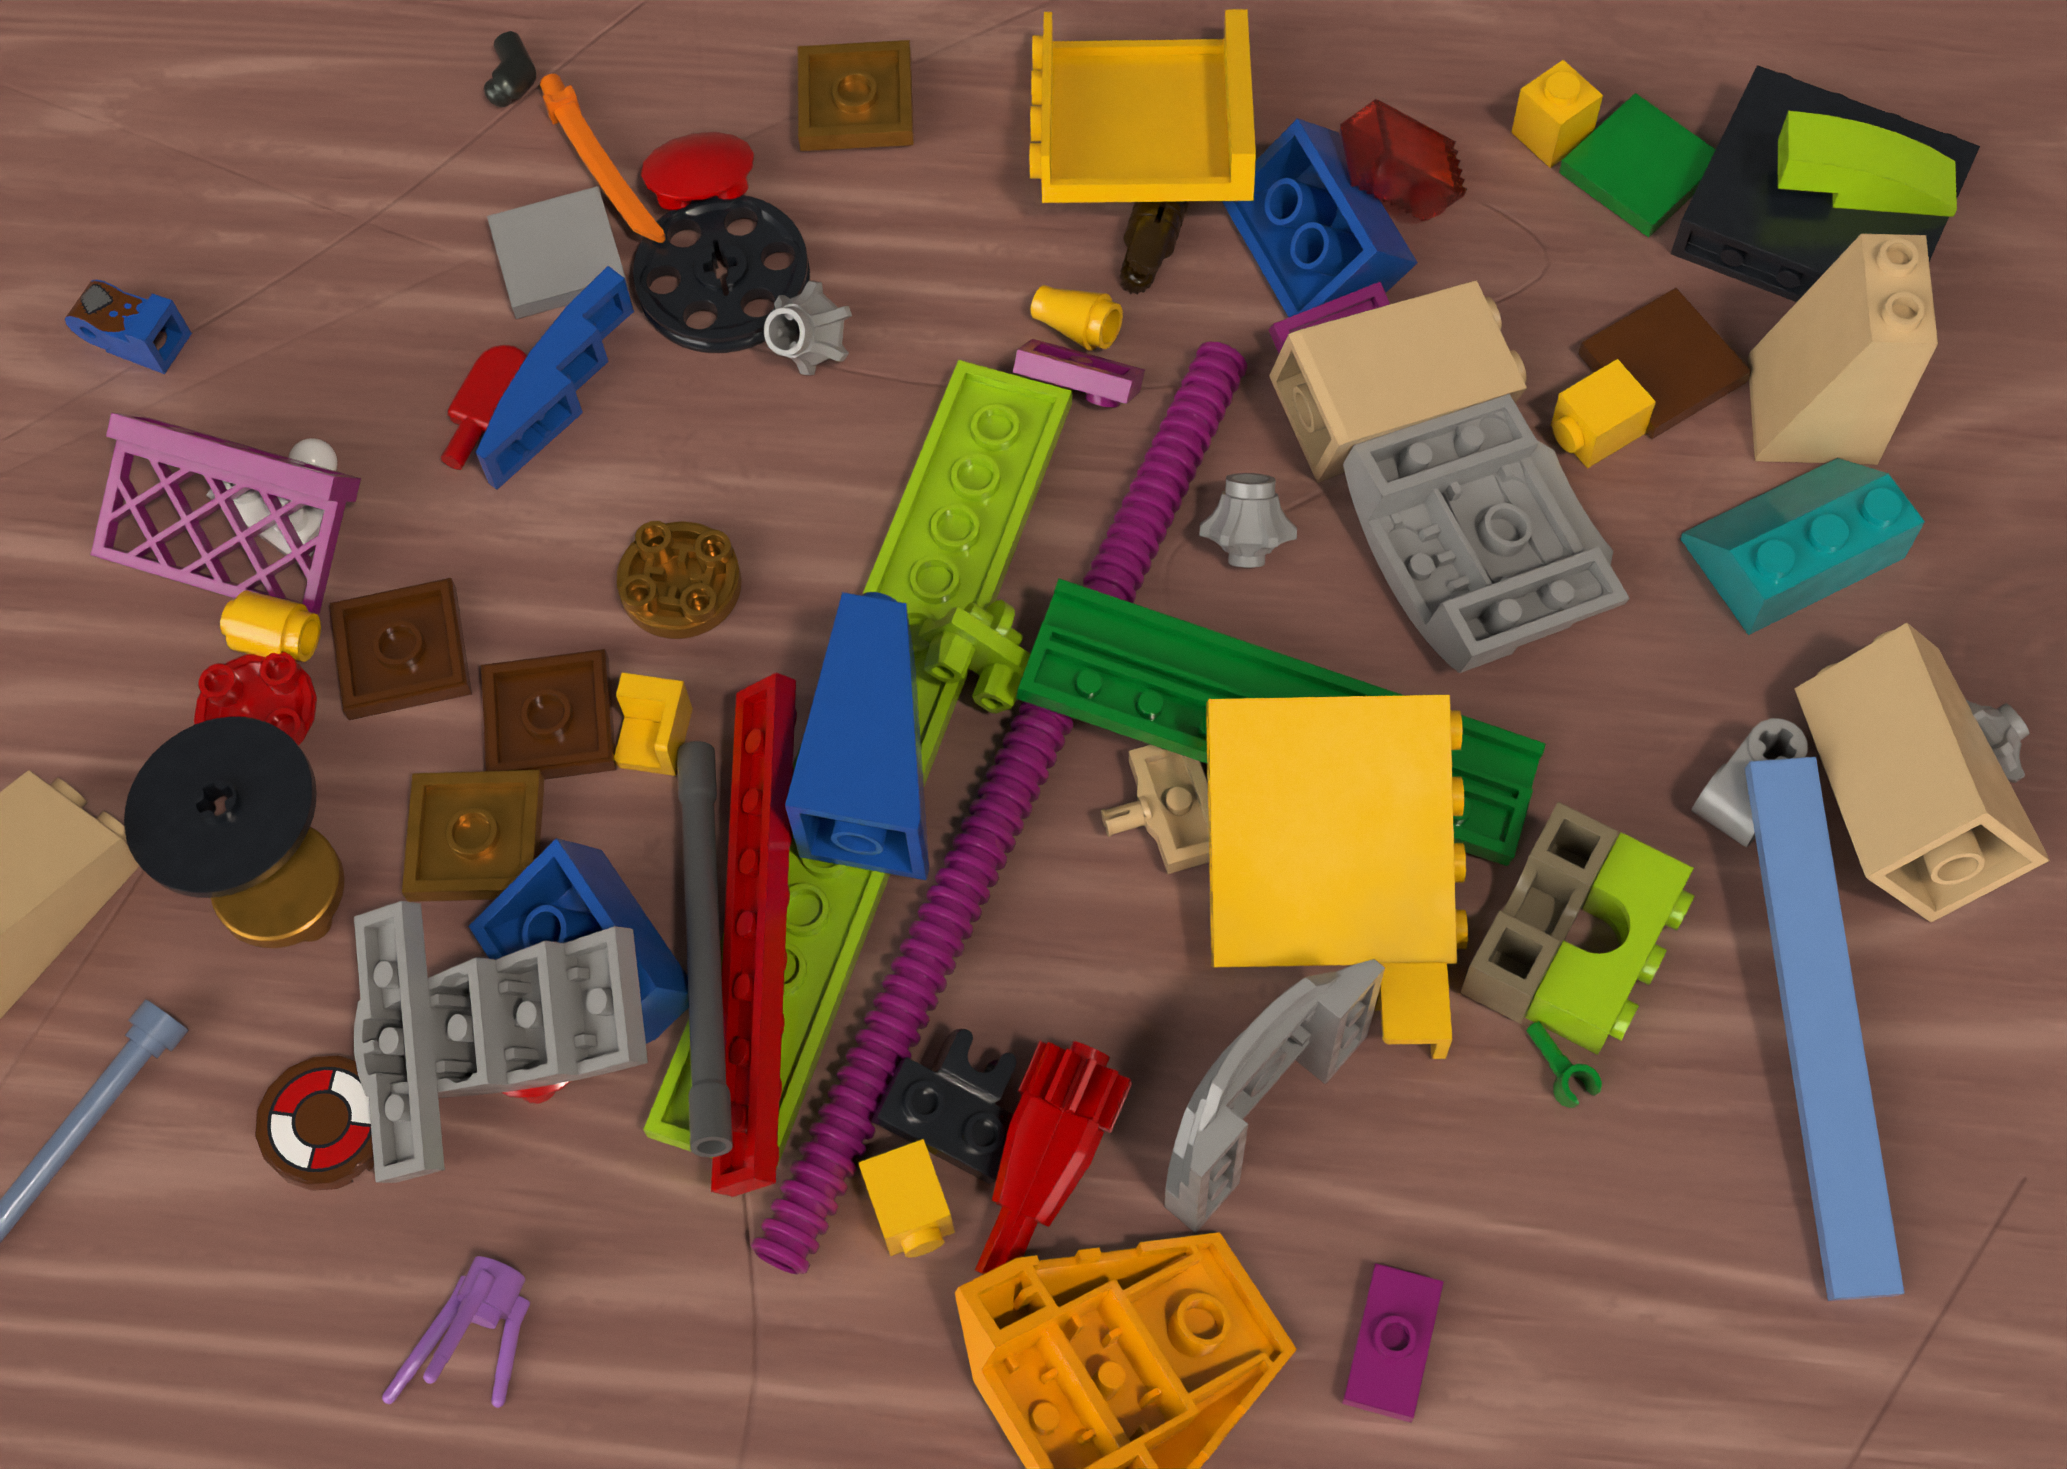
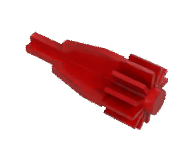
M1039 1041L1018 1089L1022 1097L1009 1125L992 1196V1201L1002 1208L975 1271L985 1274L1015 1258L1024 1256L1037 1223L1047 1227L1051 1225L1090 1166L1103 1137V1130L1112 1133L1133 1083L1130 1078L1119 1075L1118 1071L1106 1067L1110 1059L1107 1054L1077 1041H1073L1070 1049L1066 1048V1050L1053 1043Z

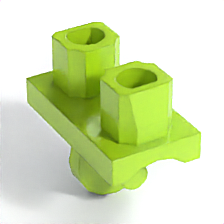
M996 600L985 610L971 602L964 610L958 606L952 608L938 621L932 618L926 619L918 635L930 643L924 671L940 681L953 684L963 680L969 668L980 675L972 695L976 704L995 714L1011 709L1017 700L1018 687L1030 657V653L1019 646L1023 635L1011 627L1015 616V609L1004 600Z

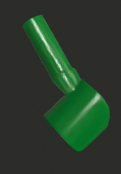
M1539 1021L1526 1029V1032L1550 1064L1549 1067L1556 1075L1553 1093L1555 1099L1562 1106L1574 1108L1579 1105L1577 1097L1571 1092L1568 1085L1570 1077L1580 1079L1592 1096L1600 1093L1602 1081L1594 1068L1586 1064L1573 1065L1568 1057L1563 1055Z

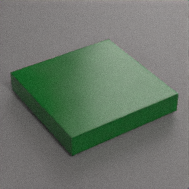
M1634 93L1561 161L1559 173L1649 238L1694 195L1716 149L1637 93Z

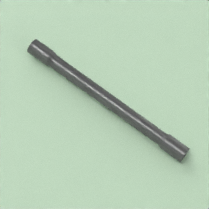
M692 741L681 745L677 750L678 798L682 805L692 1083L688 1095L690 1150L695 1155L701 1157H717L731 1151L733 1142L730 1090L726 1084L714 810V803L717 799L715 749L712 745L706 742Z

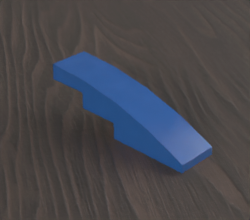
M607 266L565 307L529 352L499 400L476 451L488 483L496 490L583 413L576 391L609 362L602 340L634 312L625 278L610 266Z

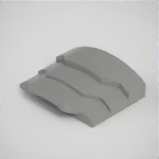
M1510 394L1353 445L1343 463L1347 484L1360 524L1387 583L1424 639L1458 673L1511 655L1521 645L1570 628L1573 623L1622 606L1630 599L1610 566L1613 555L1612 548L1603 539L1578 501L1561 468L1555 451L1536 440Z
M1375 959L1351 965L1337 972L1308 976L1290 987L1273 1001L1223 1051L1196 1088L1186 1107L1174 1143L1168 1167L1164 1205L1168 1211L1194 1233L1198 1232L1240 1183L1248 1123L1243 1119L1296 1060L1326 1084L1368 1036L1385 967Z

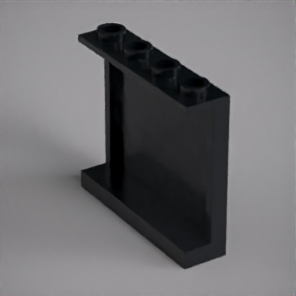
M1757 65L1681 220L1671 255L1797 302L1860 234L1926 235L1930 262L1949 219L1948 216L1833 208L1832 193L1778 189V138L1788 110L1830 115L1864 122L1900 133L1932 147L1955 161L1957 198L1980 146L1962 140L1953 134L1937 131L1904 119L1900 115L1882 111L1849 99L1840 93L1827 91L1794 79L1785 73H1778Z

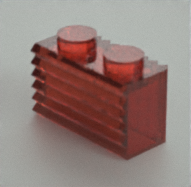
M1377 99L1340 124V133L1351 186H1359V191L1366 190L1367 194H1374L1375 198L1382 199L1383 202H1390V206L1397 205L1398 210L1405 209V214L1412 213L1413 218H1420V221H1427L1439 216L1446 208L1464 197L1467 188L1462 186L1465 179L1460 177L1463 170L1458 167L1461 160L1456 158L1458 151L1454 149L1456 141Z

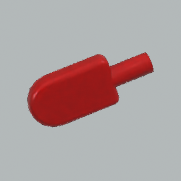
M510 345L493 346L484 351L475 361L447 411L450 420L454 424L459 425L441 455L442 462L456 470L463 468L481 435L485 433L499 400L526 359L527 355L524 351Z

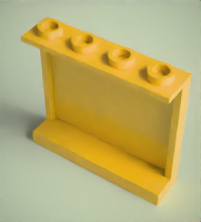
M1248 9L1225 10L1224 39L1053 41L1052 12H1044L1043 35H1032L1033 70L1031 72L1032 105L1042 106H1031L1030 109L1031 142L1041 143H1030L1029 149L1030 179H1041L1042 203L1254 201L1256 146Z
M1450 695L1208 699L1206 703L1211 966L1354 965L1372 959L1379 963L1447 962V964H1456L1457 949L1467 948L1468 923L1466 910L1456 909L1455 883L1465 882L1466 854L1464 843H1454L1453 816H1463L1464 785L1461 776L1452 777L1451 750H1461L1462 717L1460 710H1450Z

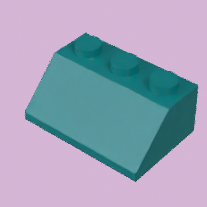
M1836 458L1683 532L1680 539L1746 633L1750 635L1904 559L1925 521L1889 473Z

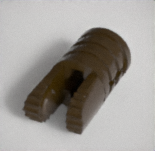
M1189 201L1166 202L1165 208L1160 207L1161 202L1134 203L1128 226L1123 236L1124 243L1128 247L1120 270L1121 285L1125 287V291L1128 290L1130 294L1136 293L1138 295V293H1144L1147 288L1151 287L1163 259L1170 257L1174 252Z

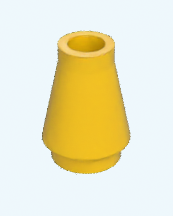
M1042 285L1036 291L1031 304L1032 318L1048 324L1089 351L1097 347L1101 349L1109 348L1115 341L1122 324V307L1120 304L1113 302L1111 296L1107 293L1057 289Z

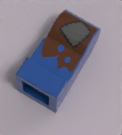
M97 279L90 281L65 318L66 325L71 331L86 342L105 349L107 353L162 374L167 372L192 334L173 300L151 294L149 299L123 292L116 286ZM162 331L167 334L165 344L157 350L153 341L158 333Z

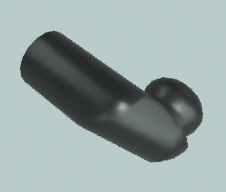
M513 31L502 33L495 39L494 48L501 63L492 72L493 78L484 85L486 97L497 107H506L511 103L512 99L517 100L521 98L536 80L535 66L520 36Z

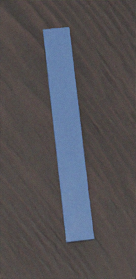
M1816 757L1750 761L1745 767L1746 781L1828 1301L1899 1296L1905 1293Z

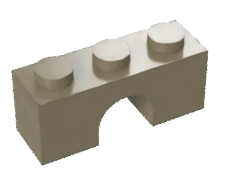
M1560 802L1556 804L1528 857L1524 870L1503 911L1499 910L1473 958L1462 986L1461 994L1521 1024L1563 940L1565 941L1585 903L1619 831Z

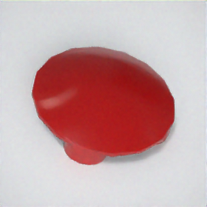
M720 132L691 133L672 139L654 149L643 162L641 177L646 187L656 193L659 206L667 210H678L686 207L692 200H703L713 196L721 199H735L745 194L749 188L747 175L753 168L754 153L746 141L732 134Z
M282 651L281 654L271 653L266 657L246 654L228 661L226 664L217 663L209 666L199 678L198 687L201 693L197 698L194 724L223 717L254 718L278 727L288 734L297 745H300L315 721L317 695L312 679L296 660L286 652Z

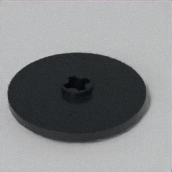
M223 717L195 724L162 744L138 772L129 791L124 814V829L129 849L139 866L155 882L175 893L197 898H213L247 890L266 880L284 866L305 839L316 807L317 790L313 769L308 758L296 742L284 731L265 721L248 717ZM225 796L227 798L225 801L227 810L223 814L216 816L214 814L216 811L214 802L220 797Z

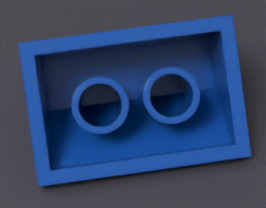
M1298 118L1256 160L1254 201H1222L1288 317L1380 281L1386 293L1418 263L1339 132Z
M556 838L468 926L488 958L495 960L543 941L566 943L614 926L631 928L634 933L646 1044L656 1040L689 1008L688 975L601 849Z

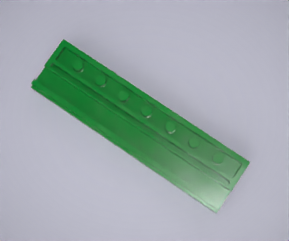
M1058 578L1048 611L1040 627L1019 684L1016 699L1207 764L1206 703L1208 699L1405 695ZM1461 715L1462 747L1461 750H1451L1452 777L1461 776L1463 779L1464 812L1463 816H1453L1454 843H1464L1466 853L1508 867L1515 857L1533 792V781L1546 743Z

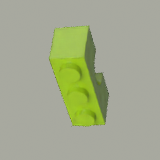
M1620 832L1582 908L1583 911L1603 920L1613 929L1617 936L1619 947L1611 952L1598 954L1584 951L1563 940L1534 995L1525 1018L1534 1023L1539 1021L1544 1028L1596 1055L1601 1051L1608 1035L1621 1041L1639 1007L1638 1004L1627 999L1636 980L1650 985L1667 952V949L1655 944L1663 927L1666 925L1677 931L1695 895L1683 890L1694 868Z

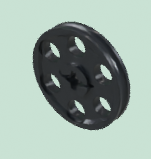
M745 195L735 199H721L713 196L703 200H692L684 208L669 211L656 221L664 230L666 240L663 243H658L643 237L635 256L633 268L636 292L641 308L650 324L671 342L687 349L705 353L735 352L765 342L764 324L770 313L762 317H752L744 313L745 306L750 301L758 298L769 299L774 303L779 295H785L791 299L800 295L807 282L810 281V266L806 246L794 222L772 204ZM750 218L757 222L756 228L743 236L733 235L727 231L728 226L736 219ZM682 230H695L701 234L700 239L689 247H677L670 243L672 237ZM716 250H720L724 267L728 269V277H726L729 291L728 296H724L720 278L717 279L716 269L719 268L715 254ZM776 252H786L795 257L793 263L782 270H772L763 265L766 258ZM671 275L681 280L678 287L667 294H658L650 290L652 282L661 276ZM700 310H709L717 315L715 322L704 329H694L686 324L690 315Z

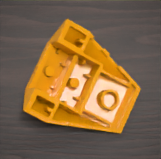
M1220 1232L1140 1242L1136 1248L1101 1252L1100 1247L1078 1250L1075 1256L1039 1260L1038 1255L1015 1258L959 1286L955 1291L973 1381L1026 1469H1200L1297 1350Z

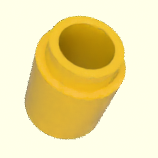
M245 590L235 600H230L226 604L221 615L220 629L221 633L226 636L228 647L233 651L266 657L271 653L281 654L283 651L290 654L295 660L306 662L312 657L317 648L321 633V622L319 616L308 612L304 604Z

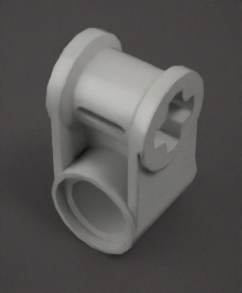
M1771 718L1761 721L1756 725L1728 763H1724L1714 774L1691 810L1746 848L1755 839L1745 767L1750 761L1767 760L1766 757L1770 752L1778 756L1775 760L1805 758L1807 754V740L1803 731L1794 723L1785 719Z

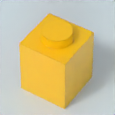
M1562 60L1520 89L1511 133L1551 168L1563 160L1595 130L1603 95L1565 60Z
M1616 359L1559 393L1550 426L1559 445L1566 452L1574 453L1588 469L1644 435L1656 401L1625 366Z
M924 1139L858 1162L890 1256L904 1252L908 1258L925 1255L941 1247L945 1242L943 1237L955 1233L952 1217Z

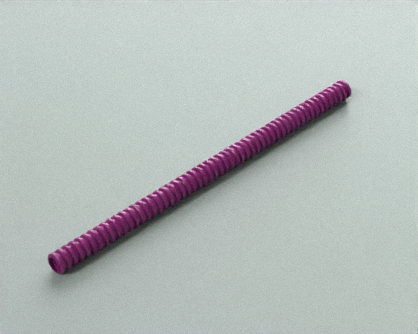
M1213 341L1204 342L1198 347L1196 358L1190 363L1189 372L1183 377L1182 386L1176 391L1174 402L1169 406L1167 416L1162 420L1159 432L1152 440V447L1145 454V462L1139 466L1137 477L1132 480L1129 492L1122 500V507L1116 512L1114 523L1107 530V538L1101 542L1099 554L1091 562L1092 570H1089L1083 578L1084 587L1134 603L1136 591L1144 583L1143 575L1149 572L1151 560L1157 556L1159 544L1165 540L1167 529L1174 521V514L1181 507V498L1187 494L1189 483L1194 480L1196 470L1204 460V453L1211 445V438L1216 435L1218 425L1225 417L1226 408L1231 404L1233 394L1240 386V379L1246 374L1247 362L1236 349L1227 344ZM1025 701L1021 702L1019 706V713L1021 715H1017L1011 722L1013 732H1008L1003 739L1004 748L998 750L994 757L996 765H992L986 773L988 782L982 783L978 789L980 799H975L969 807V812L972 816H967L963 819L961 823L963 833H958L952 841V846L955 850L946 853L943 859L946 868L939 869L935 875V881L938 885H933L928 889L926 897L929 903H923L917 911L918 917L921 920L911 923L909 934L912 938H906L902 941L900 951L903 956H897L893 959L891 968L894 974H888L884 977L882 986L885 992H879L875 995L873 1004L876 1010L866 1013L864 1022L867 1028L857 1031L855 1040L858 1046L848 1049L846 1053L849 1065L839 1068L836 1075L840 1083L839 1085L833 1084L830 1086L827 1094L831 1101L830 1103L821 1104L818 1114L822 1119L820 1122L811 1124L808 1131L812 1139L811 1141L802 1142L799 1151L803 1157L801 1160L792 1162L789 1169L793 1177L792 1179L783 1180L780 1189L784 1195L782 1199L776 1198L773 1200L770 1207L774 1215L772 1218H765L763 1220L761 1228L765 1233L762 1238H754L751 1244L755 1254L766 1263L795 1275L807 1273L810 1264L806 1258L808 1254H816L820 1247L815 1239L818 1234L824 1235L827 1233L829 1225L825 1219L827 1215H835L839 1208L834 1200L836 1196L841 1197L846 1194L848 1187L844 1180L846 1177H853L855 1175L857 1167L853 1162L855 1158L860 1159L866 1153L863 1141L864 1139H872L876 1132L871 1119L899 1062L905 1057L912 1058L911 1052L908 1049L919 1044L921 1037L917 1031L918 1029L926 1028L930 1021L926 1012L936 1009L939 1002L935 994L945 991L947 980L944 976L954 972L956 963L953 957H959L963 954L965 947L962 940L969 939L973 933V926L970 922H976L980 919L982 910L979 905H984L988 902L990 898L988 887H993L997 884L999 875L996 870H1001L1006 866L1007 856L1004 853L1013 851L1016 845L1013 836H1018L1022 833L1024 829L1022 819L1030 816L1032 812L1030 802H1035L1039 798L1041 791L1038 785L1046 783L1049 777L1047 769L1055 765L1057 761L1055 752L1063 749L1065 745L1064 736L1071 732L1073 728L1072 719L1074 718Z

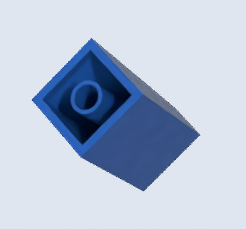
M842 592L785 803L799 857L927 881L929 856L916 666L906 603L897 602L894 598L883 593L867 592L861 596Z

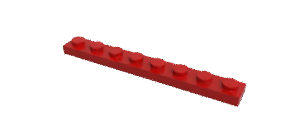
M777 672L736 693L722 962L726 1084L730 1090L733 1147L728 1153L712 1158L711 1192L731 1197L776 1184V1167L779 1161V1147L777 1144L779 1100L782 1093L780 1068L782 1034L785 1026L783 995L784 971L787 965V952L785 949L787 907L790 900L788 888L789 847L792 841V829L785 803L794 773V728L797 722V711L795 708L796 680Z

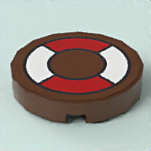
M339 1055L312 1057L289 1067L268 1087L257 1109L255 1137L263 1159L288 1183L310 1191L339 1189L354 1182L352 1178L359 1176L364 1170L370 1171L374 1167L369 1097L365 1095L361 1085L356 1061Z

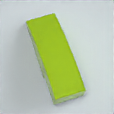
M1788 110L1778 138V189L1832 193L1833 208L1954 217L1957 211L1955 161L1930 146L1900 133L1871 124L1830 115Z

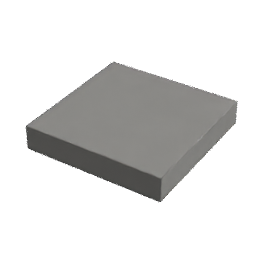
M598 186L487 216L516 319L568 305L607 266H610L624 277L627 289L629 288Z

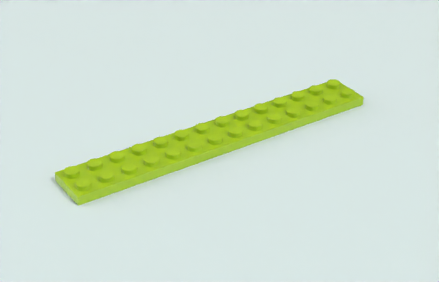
M958 360L863 591V594L867 592L883 593L894 598L897 602L906 603L916 666L924 786L968 675L969 668L964 679L953 684L940 681L924 671V665L930 643L918 635L924 621L928 618L938 621L952 608L958 606L964 610L971 602L985 610L997 600L1072 405V390ZM799 748L798 753H797V755H796V757H795V760H794V762H793V768H794V770H795V766H796V762H797V759H798V755H799L800 748ZM793 832L789 847L788 888L790 900L787 907L785 949L787 952V965L784 971L783 1014L785 1026L781 1044L780 1078L782 1081V1093L779 1100L778 1165L890 877L888 873L799 857ZM723 933V936H722L721 941H720V948H721V971H722V962H723L724 933ZM689 1019L643 1130L648 1138L692 1152L690 1150L688 1097L692 1086Z

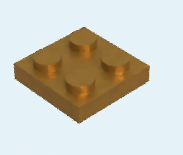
M910 40L797 46L798 139L800 151L914 145Z
M540 770L412 773L402 894L408 902L495 900L540 855L545 781Z

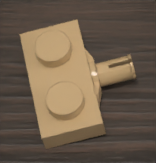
M1153 745L1130 750L1129 764L1138 787L1137 801L1101 810L1104 827H1106L1108 837L1145 826L1147 832L1157 842L1167 874L1208 863V783L1200 761Z

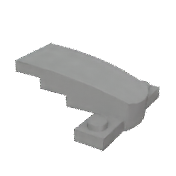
M399 901L354 917L361 998L358 1001L354 1023V1056L361 1085L365 1095L369 1097L376 1183H397L445 1170L438 1098L475 1096L530 1089L580 1080L648 1063L634 933L631 928L614 926L566 943L543 941L496 960L476 957L428 978L421 903Z

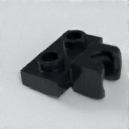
M960 1028L952 1031L947 1036L931 1069L908 1057L899 1062L871 1122L911 1143L924 1139L928 1152L990 1184L997 1179L1009 1125L1014 1115L995 1105V1102L1001 1099L1016 1067L1017 1060L1012 1053H1005L999 1059L989 1062L983 1073L976 1071L968 1061V1052L973 1042V1035L969 1030Z

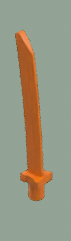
M557 74L544 76L540 81V88L544 93L542 97L552 124L560 123L577 153L630 228L648 239L663 243L666 240L664 230L643 206L599 144L581 114L572 85L565 87L562 79Z

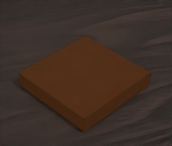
M1677 288L1672 289L1583 341L1578 353L1593 372L1618 359L1656 401L1646 429V433L1651 439L1744 385L1751 374V370Z
M452 578L330 603L343 712L348 720L472 695L457 590Z
M605 649L481 665L486 771L540 770L544 780L617 770L614 760L615 738L610 667Z

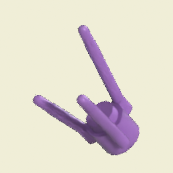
M475 1257L467 1275L460 1277L451 1298L383 1393V1402L391 1404L397 1399L447 1329L448 1331L424 1372L423 1379L427 1383H434L438 1379L470 1322L495 1329L499 1319H504L505 1326L491 1403L494 1407H502L506 1400L508 1384L511 1378L520 1326L530 1306L528 1300L518 1296L526 1280L525 1277L504 1263L487 1257Z

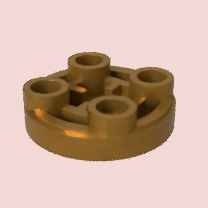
M649 521L639 527L635 533V540L629 545L620 560L616 579L621 602L631 620L644 631L669 639L695 637L718 626L734 609L742 585L739 563L728 536L722 531L699 523L686 521L670 523Z
M310 827L298 850L272 876L247 890L210 899L216 915L235 938L247 944L261 948H283L302 941H317L330 930L332 917L340 905L345 884L344 870L338 854L329 841L320 832Z

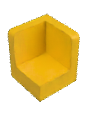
M622 672L616 697L623 712L624 720L614 755L616 765L624 769L676 776L677 750L685 742L693 710L684 681Z
M1447 962L1380 963L1385 967L1375 1011H1381L1383 1041L1386 1044H1431L1432 1059H1446L1452 1042Z

